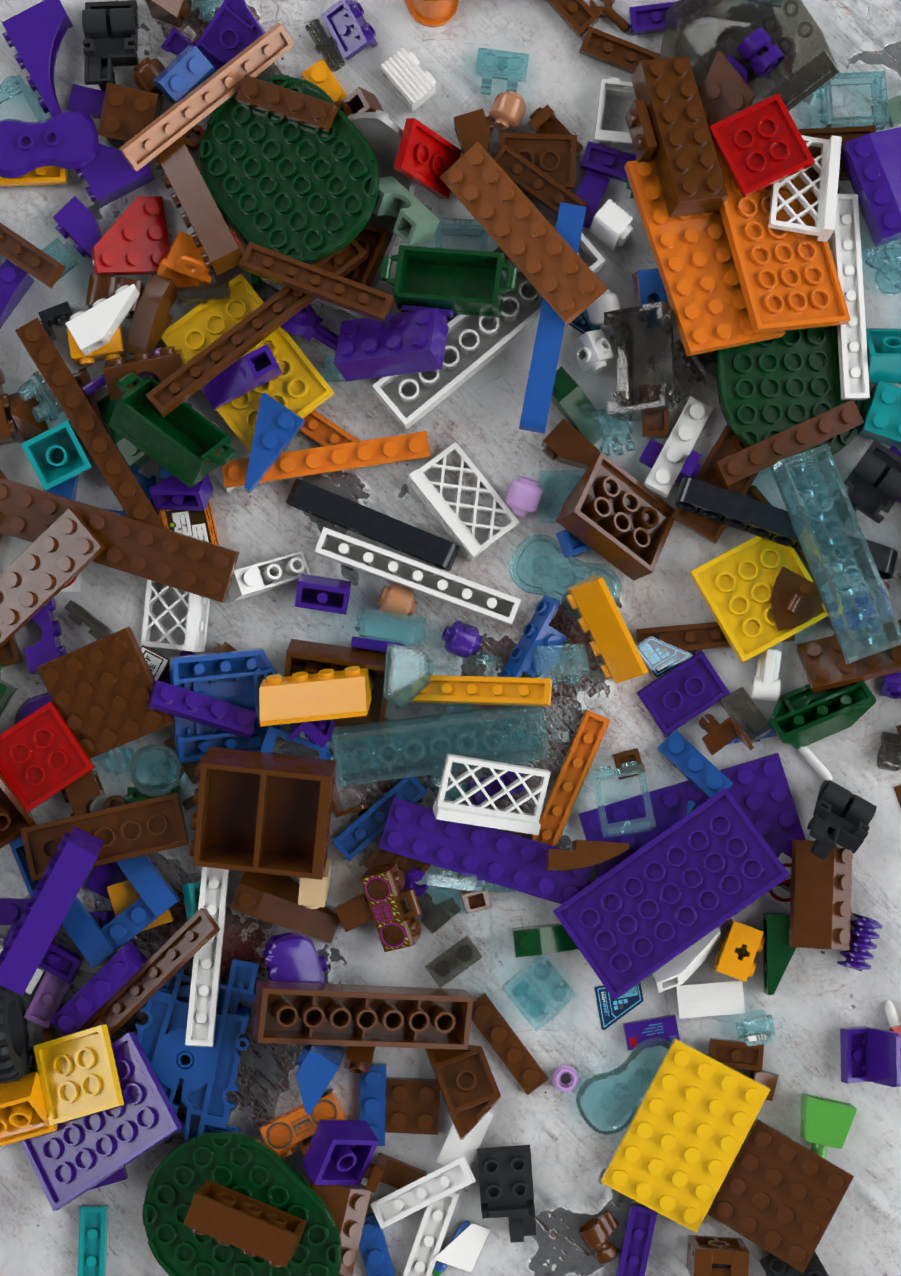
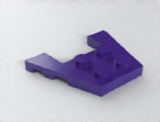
M224 0L196 44L176 28H173L160 48L179 55L188 46H196L212 64L214 69L219 70L263 35L265 31L245 0Z

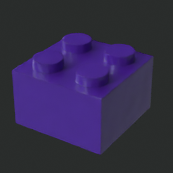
M320 1120L302 1165L314 1185H360L379 1140L366 1121Z

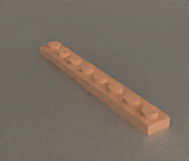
M280 23L275 24L121 146L119 150L132 169L136 172L238 92L245 75L255 78L292 49L295 45L284 26Z

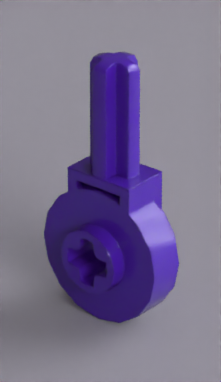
M307 305L280 326L285 331L300 335L309 342L314 337L336 351L339 336L321 325L323 319L316 315L311 305Z

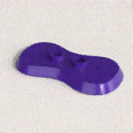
M77 110L63 111L40 122H26L17 119L0 120V176L4 178H17L44 166H56L65 169H79L87 166L96 157L99 146L98 133L94 121L86 113Z

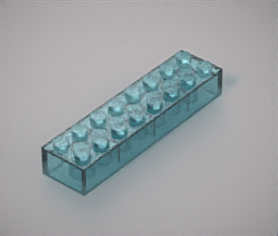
M828 444L779 460L771 467V471L847 664L901 645L900 625Z
M503 705L336 727L332 732L339 787L443 773L447 754L508 764L549 759L543 706ZM452 762L450 772L467 770L464 764Z

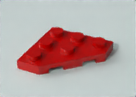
M137 196L91 250L95 276L157 274L159 263L163 258L166 259L170 250L162 196Z

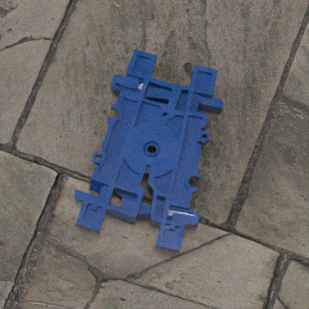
M235 958L232 960L228 984L219 983L213 1047L185 1045L190 997L181 996H190L192 974L185 973L188 965L187 962L147 1001L146 1006L140 1009V1012H145L148 1015L149 1020L146 1024L140 1022L135 1024L138 1030L137 1039L176 1115L182 1102L187 1106L186 1118L178 1117L183 1128L175 1133H184V1141L212 1131L241 1133V1129L228 1125L232 1108L237 1103L228 1100L227 1092L231 1090L238 1092L240 1089L236 1083L241 1054L238 1049L241 1051L247 1050L251 1044L250 1038L241 1036V1034L247 1030L252 1008L239 1006L241 1000L255 1003L256 992L254 990L260 963ZM241 1041H245L246 1045L243 1046ZM182 1055L190 1057L189 1064L185 1065L181 1062ZM178 1085L182 1086L181 1100L175 1098Z

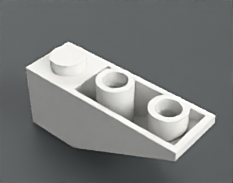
M134 284L120 287L115 291V295L108 299H99L92 305L91 309L73 314L70 317V321L65 323L85 356L109 343L140 295Z
M303 551L234 570L228 591L231 602L256 596L299 580L300 573L311 575Z
M719 927L651 975L658 993L684 984L722 942Z

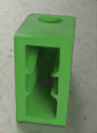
M802 1093L801 1138L806 1142L812 1143L811 1150L826 1159L828 1147L842 1149L857 1108L851 1103Z

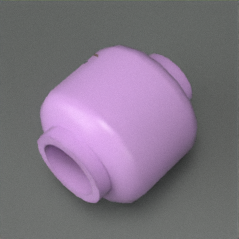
M519 476V479L511 481L505 501L512 507V513L526 516L527 512L533 513L537 511L543 494L542 488L538 486V481Z

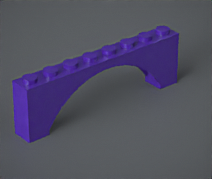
M44 0L3 21L2 24L6 32L2 33L10 48L15 46L18 54L14 55L21 70L26 68L30 74L26 79L33 92L39 91L41 98L38 99V102L44 113L50 112L53 117L62 112L58 104L54 83L57 53L67 30L73 27L60 0ZM100 143L94 160L83 168L75 169L80 180L86 179L89 186L85 190L91 201L97 200L101 208L155 180L148 164L136 172L119 149Z

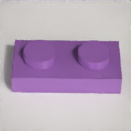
M47 971L24 1018L48 1028L51 1023L49 1020L55 1015L70 984Z

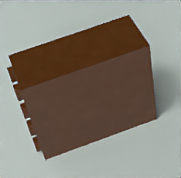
M209 747L206 754L201 755L200 763H197L195 779H199L198 789L194 791L193 805L198 806L196 814H193L191 830L195 831L194 840H191L189 856H194L193 866L322 880L327 863L337 761Z

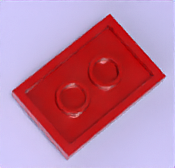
M407 118L394 169L439 198L449 199L451 190L441 180L440 176L460 158L462 150L417 119Z

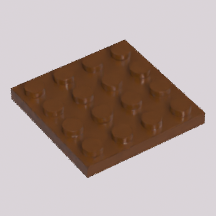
M130 626L36 667L54 705L89 758H93L176 722L173 715L148 708L156 680Z
M758 1120L708 1215L804 1273L854 1175L768 1124Z

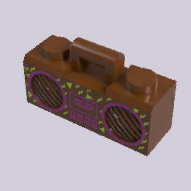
M397 863L368 869L360 880L384 952L415 945L421 935V926L419 921L415 920V916L422 914L414 888L404 889L405 878L403 872L399 871Z

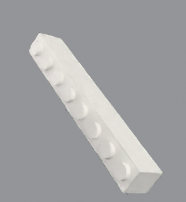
M323 527L314 551L316 555L391 583H397L410 590L508 626H512L521 599Z

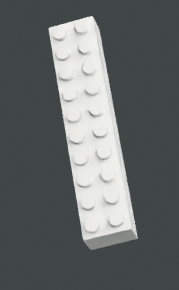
M582 233L578 256L596 275L603 269L605 259ZM518 269L515 291L504 293L501 318L458 314L447 323L449 330L441 370L382 377L372 385L373 392L407 431L539 322L543 300L542 295Z

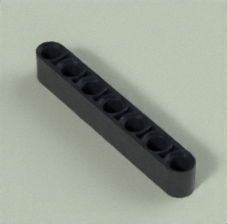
M295 479L285 502L294 508L447 571H451L460 546L300 479Z

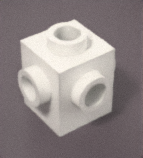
M602 329L586 332L569 343L581 372L591 369L593 372L600 371L607 367V361L615 357Z

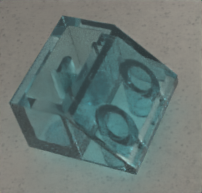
M539 955L502 985L503 991L536 1032L553 1019L576 995L545 955Z

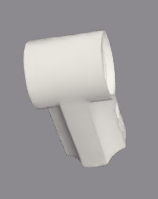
M767 649L757 655L755 676L752 677L750 686V699L769 702L778 701L780 693V679L778 677L781 651Z

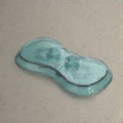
M542 534L529 536L518 546L511 560V578L520 589L531 594L545 595L560 601L576 619L581 617L577 609L572 610L566 596L569 595L567 588L594 574L603 577L616 605L620 599L621 583L611 569L600 564L582 562L572 556L565 558L559 542L550 536Z
M659 1037L646 1039L634 1048L627 1060L618 1068L594 1075L583 1082L577 1092L576 1103L582 1118L589 1127L599 1134L612 1135L623 1131L630 1124L671 1045L670 1041Z

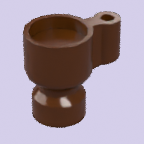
M606 1210L599 1217L587 1221L578 1229V1233L586 1247L595 1250L594 1255L600 1264L610 1261L617 1254L613 1244L608 1242L610 1234L618 1227V1222L610 1210Z

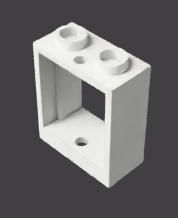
M616 77L602 79L593 143L619 151L635 152L630 133L602 130L606 95L637 99L632 82H624Z

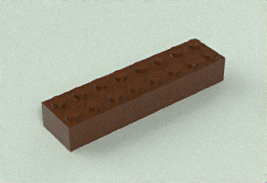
M257 980L252 1036L257 1043L468 1050L473 996L464 989Z

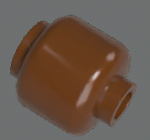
M147 57L133 68L135 72L133 81L140 90L163 95L153 80L165 67L158 59Z

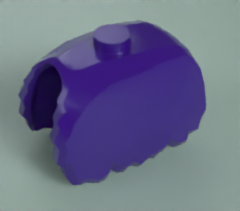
M290 932L270 937L269 941L265 944V950L262 951L267 963L266 970L269 972L268 979L282 982L325 983L323 972L328 970L323 955L318 956L316 948L308 936L298 932Z

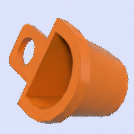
M405 0L409 13L414 20L423 26L432 28L443 26L451 21L456 14L458 0Z
M179 231L166 259L163 258L159 263L158 276L172 278L180 290L191 292L202 291L207 288L212 279L211 276H208L209 268H207L201 256L205 252L203 247L197 248L191 235Z

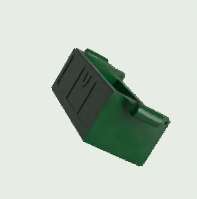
M399 245L397 255L382 258L379 279L394 286L392 295L398 310H401V305L453 310V314L501 318L504 293L515 291L518 269L506 264L504 253ZM392 261H397L395 278L390 279Z
M129 372L116 381V387L121 390L123 395L119 397L108 424L109 427L190 488L195 486L218 466H224L236 456V451L230 446L232 438L187 403L183 402L163 418L146 397V394L160 383L151 376L143 379L136 376L133 372ZM134 382L138 383L137 385H135V386H134L133 388H131L130 390L127 389V387H128L129 385H131L132 383H134Z

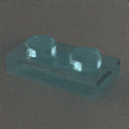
M438 870V874H428L427 885L472 892L486 891L487 881L477 880L478 875L462 873V877L453 876L454 871Z

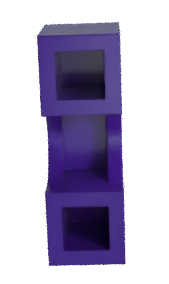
M54 598L26 623L36 622L42 631L41 639L37 644L24 648L30 674H39L36 667L67 653L65 646H61L59 636L62 635V629L59 621H55L53 610H56Z

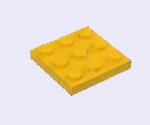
M107 1024L33 1046L50 1126L124 1105Z

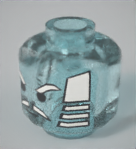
M763 1009L745 1012L740 1015V1023H735L738 1039L744 1038L745 1044L749 1047L769 1044L772 1041V1036H776L772 1014L767 1015V1012Z

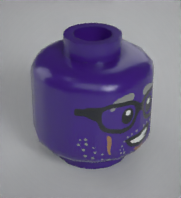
M458 620L451 627H445L441 640L445 641L444 646L448 653L468 658L471 655H476L482 636L479 635L477 627Z

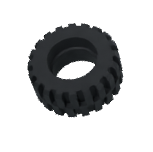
M1 985L0 1084L20 1080L27 1072V1065L29 1064V1032L27 1030V1019L24 1018L25 1008L24 1004H22V997L20 994Z

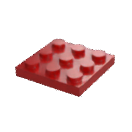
M779 93L709 126L712 140L743 198L812 166L815 162Z
M51 701L0 734V772L26 812H30L96 768Z

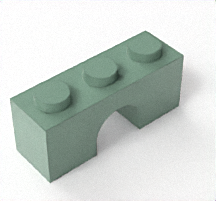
M393 176L379 178L378 197L373 213L376 216L389 215L397 218L393 232L408 246L432 242L440 219Z

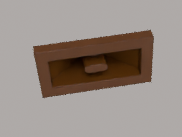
M34 387L9 395L11 415L25 442L49 430Z

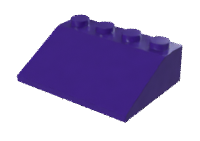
M901 127L861 136L845 142L841 148L840 157L854 193L858 194V204L875 247L901 238Z

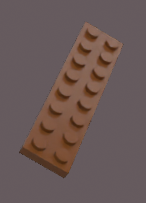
M476 142L440 176L441 180L567 325L608 290L479 142Z

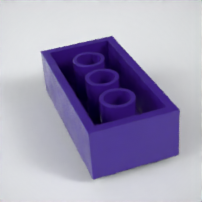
M438 308L389 314L383 323L369 317L342 321L333 363L345 381L441 370L449 327Z

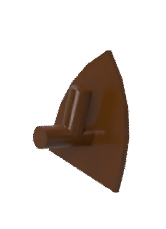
M782 567L774 583L771 596L772 615L778 631L794 628L806 622L818 611L829 591Z

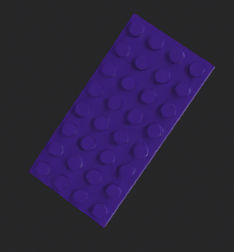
M779 753L720 770L733 783V786L728 791L777 858L781 853L792 858V840H806ZM686 780L579 813L578 816L586 840L629 843L628 850L616 857L594 865L597 877L600 878L684 818L687 813L688 800L700 806L709 799L694 784Z
M724 788L553 910V912L613 1000H616L791 875L728 789Z

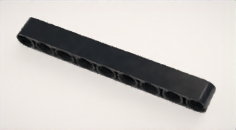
M694 478L681 479L675 500V506L681 510L794 548L795 550L875 578L886 580L893 577L898 552L893 548Z

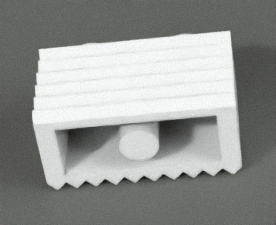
M400 48L399 51L379 66L381 78L384 79L413 113L436 94V81L429 71L423 72L418 66L420 62L412 52L407 53L403 48Z
M608 199L594 216L590 232L614 251L618 245L622 248L630 239V233L634 229L631 226L633 217L629 216L628 212L625 213L624 209H621L620 206H616V203H612V199Z

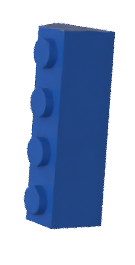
M335 1045L304 1046L295 1064L300 1066L296 1075L305 1113L311 1115L338 1070L345 1049Z

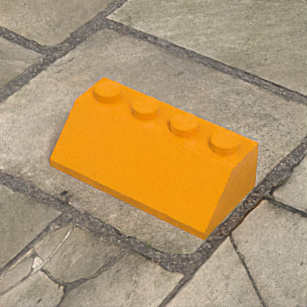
M594 574L568 587L569 595L566 596L572 610L577 609L581 617L577 621L583 633L588 632L592 639L589 642V646L595 657L600 656L603 662L600 668L606 680L611 678V681L617 684L648 673L647 667L603 577Z
M350 666L345 668L344 671L323 669L315 674L301 671L287 677H282L280 674L267 676L259 687L260 727L367 716L372 699L368 669Z
M37 1072L26 1074L18 1081L0 1084V1147L57 1131V1124L49 1125L40 1077Z

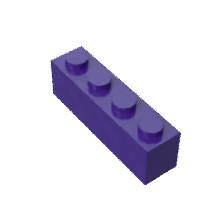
M129 940L49 1021L64 1036L75 1033L141 968L148 958Z

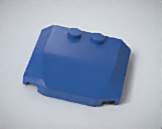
M262 648L170 657L169 672L171 685L257 712L253 733L249 739L173 715L176 721L173 725L175 749L179 763L200 761L201 755H205L209 747L260 752L269 726L260 727L259 687L267 676L278 674ZM282 724L271 725V727L277 728L279 730L282 726Z

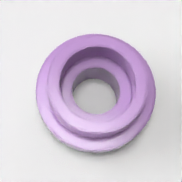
M561 1065L555 1069L552 1081L559 1091L570 1092L577 1087L579 1076L572 1066ZM563 1074L570 1075V1080L566 1083L560 1080Z

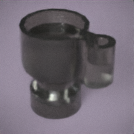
M882 732L881 746L877 754L878 769L893 772L900 770L901 741L899 734Z
M426 891L417 898L422 911L421 921L431 934L462 910L452 897L434 904L431 895Z

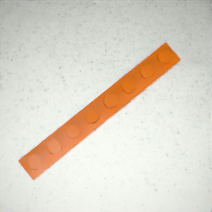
M427 431L283 452L259 483L428 458L431 456ZM249 458L230 460L227 464L221 466L225 488L245 485Z

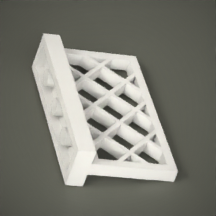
M801 135L807 147H821V155L815 158L814 164L810 166L817 171L819 178L812 182L805 174V171L810 168L808 167L781 180L782 182L772 184L768 228L817 236V241L827 242L835 230L842 137L832 135L827 140ZM797 176L807 185L800 191L791 183V180ZM784 185L793 194L786 201L778 193V190ZM809 190L817 197V201L812 205L803 197V194ZM796 199L805 208L798 215L788 205ZM784 209L792 219L787 222L776 220V213ZM809 213L815 220V227L805 225L800 218Z
M457 442L453 443L420 469H416L408 475L406 483L452 541L460 546L459 550L469 562L520 523ZM455 451L461 459L460 467L446 466V456ZM430 468L440 469V482L429 481L424 473ZM445 470L459 472L458 485L443 483ZM463 473L475 476L477 479L476 488L461 486ZM443 488L457 490L456 503L444 500L442 497ZM461 490L475 492L474 505L460 503ZM479 493L490 495L493 499L492 508L478 506ZM459 508L473 510L472 523L460 520L458 517ZM477 511L491 512L490 525L476 524ZM495 513L505 514L511 523L506 527L494 526ZM475 528L489 530V538L482 545L474 537ZM493 531H499L493 536Z
M147 579L141 646L205 652L210 599L190 592L183 594L180 589L168 585L159 591L155 586V581ZM173 588L180 598L170 606L163 595ZM160 600L166 610L156 617L152 611L153 604ZM184 602L188 612L181 620L174 609ZM170 613L177 624L167 631L160 621ZM157 625L163 636L157 642L149 641L150 630ZM179 628L185 633L184 645L176 644L171 637Z
M447 754L437 801H434L433 813L438 820L539 835L541 826L539 819L550 778V771ZM452 762L464 764L467 771L454 778L450 772ZM482 767L490 768L493 775L480 783L474 772ZM508 771L515 772L519 779L505 787L499 777ZM472 775L478 785L464 793L458 783ZM533 775L542 776L541 784L531 791L525 781ZM497 779L503 789L490 797L484 787ZM522 783L528 793L515 801L509 791ZM456 785L462 795L454 801L444 800L446 791ZM481 789L487 800L479 805L472 804L468 797ZM507 794L513 803L505 809L497 808L494 801ZM530 798L536 803L533 814L522 812L519 805Z

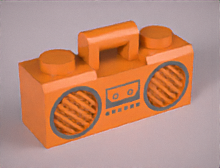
M334 1089L323 1093L311 1115L305 1113L304 1105L301 1104L263 1123L260 1127V1132L266 1144L281 1155L282 1158L295 1153V1147L298 1145L305 1156L311 1141L305 1144L304 1139L314 1135L320 1120H346L347 1116Z

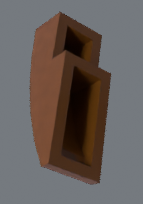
M152 274L139 299L131 322L126 346L128 354L135 355L141 352H149V355H151L171 323L173 317L170 315L169 310L181 293L172 278Z
M574 840L572 841V850H546L544 871H568L596 865L628 850L629 843Z

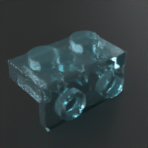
M585 643L537 646L533 649L538 674L533 678H551L552 686L558 684V681H566L567 685L581 683V679L590 674Z

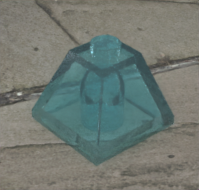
M387 644L383 696L397 709H403L430 684V675L434 674V661L431 660L432 658L422 650Z

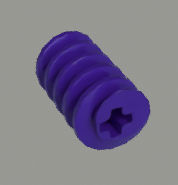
M851 913L857 917V920H850V925L855 928L850 930V937L852 938L850 940V950L840 951L839 954L846 958V960L837 961V964L858 971L869 970L871 965L865 960L874 959V955L868 949L877 948V945L871 939L880 938V935L874 929H882L883 925L877 920Z

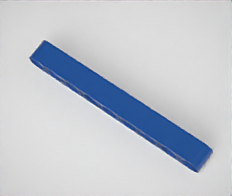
M560 202L556 231L578 254L586 206ZM544 298L542 300L519 425L521 430L545 434L565 327V322Z

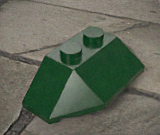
M864 681L812 693L810 685L807 684L779 696L769 719V724L781 743L805 747L851 727L876 703V698Z

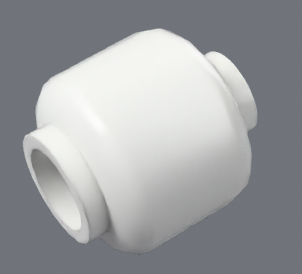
M609 289L586 308L590 323L595 326L600 325L602 330L615 327V321L622 317L619 297L617 294L611 293Z

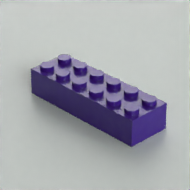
M74 827L71 834L65 832L55 855L51 858L43 877L37 884L30 901H28L8 942L0 953L1 986L23 996L95 863L103 840L77 827Z

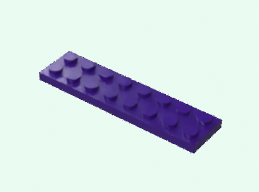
M393 797L378 846L379 849L559 904L565 903L587 887L593 867L592 865L576 870L544 871L546 850L560 848L495 828L438 820L433 813V809Z

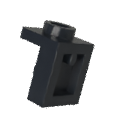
M68 301L38 312L41 319L40 322L52 341L57 339L52 325H65L66 322L70 321V317L75 314Z

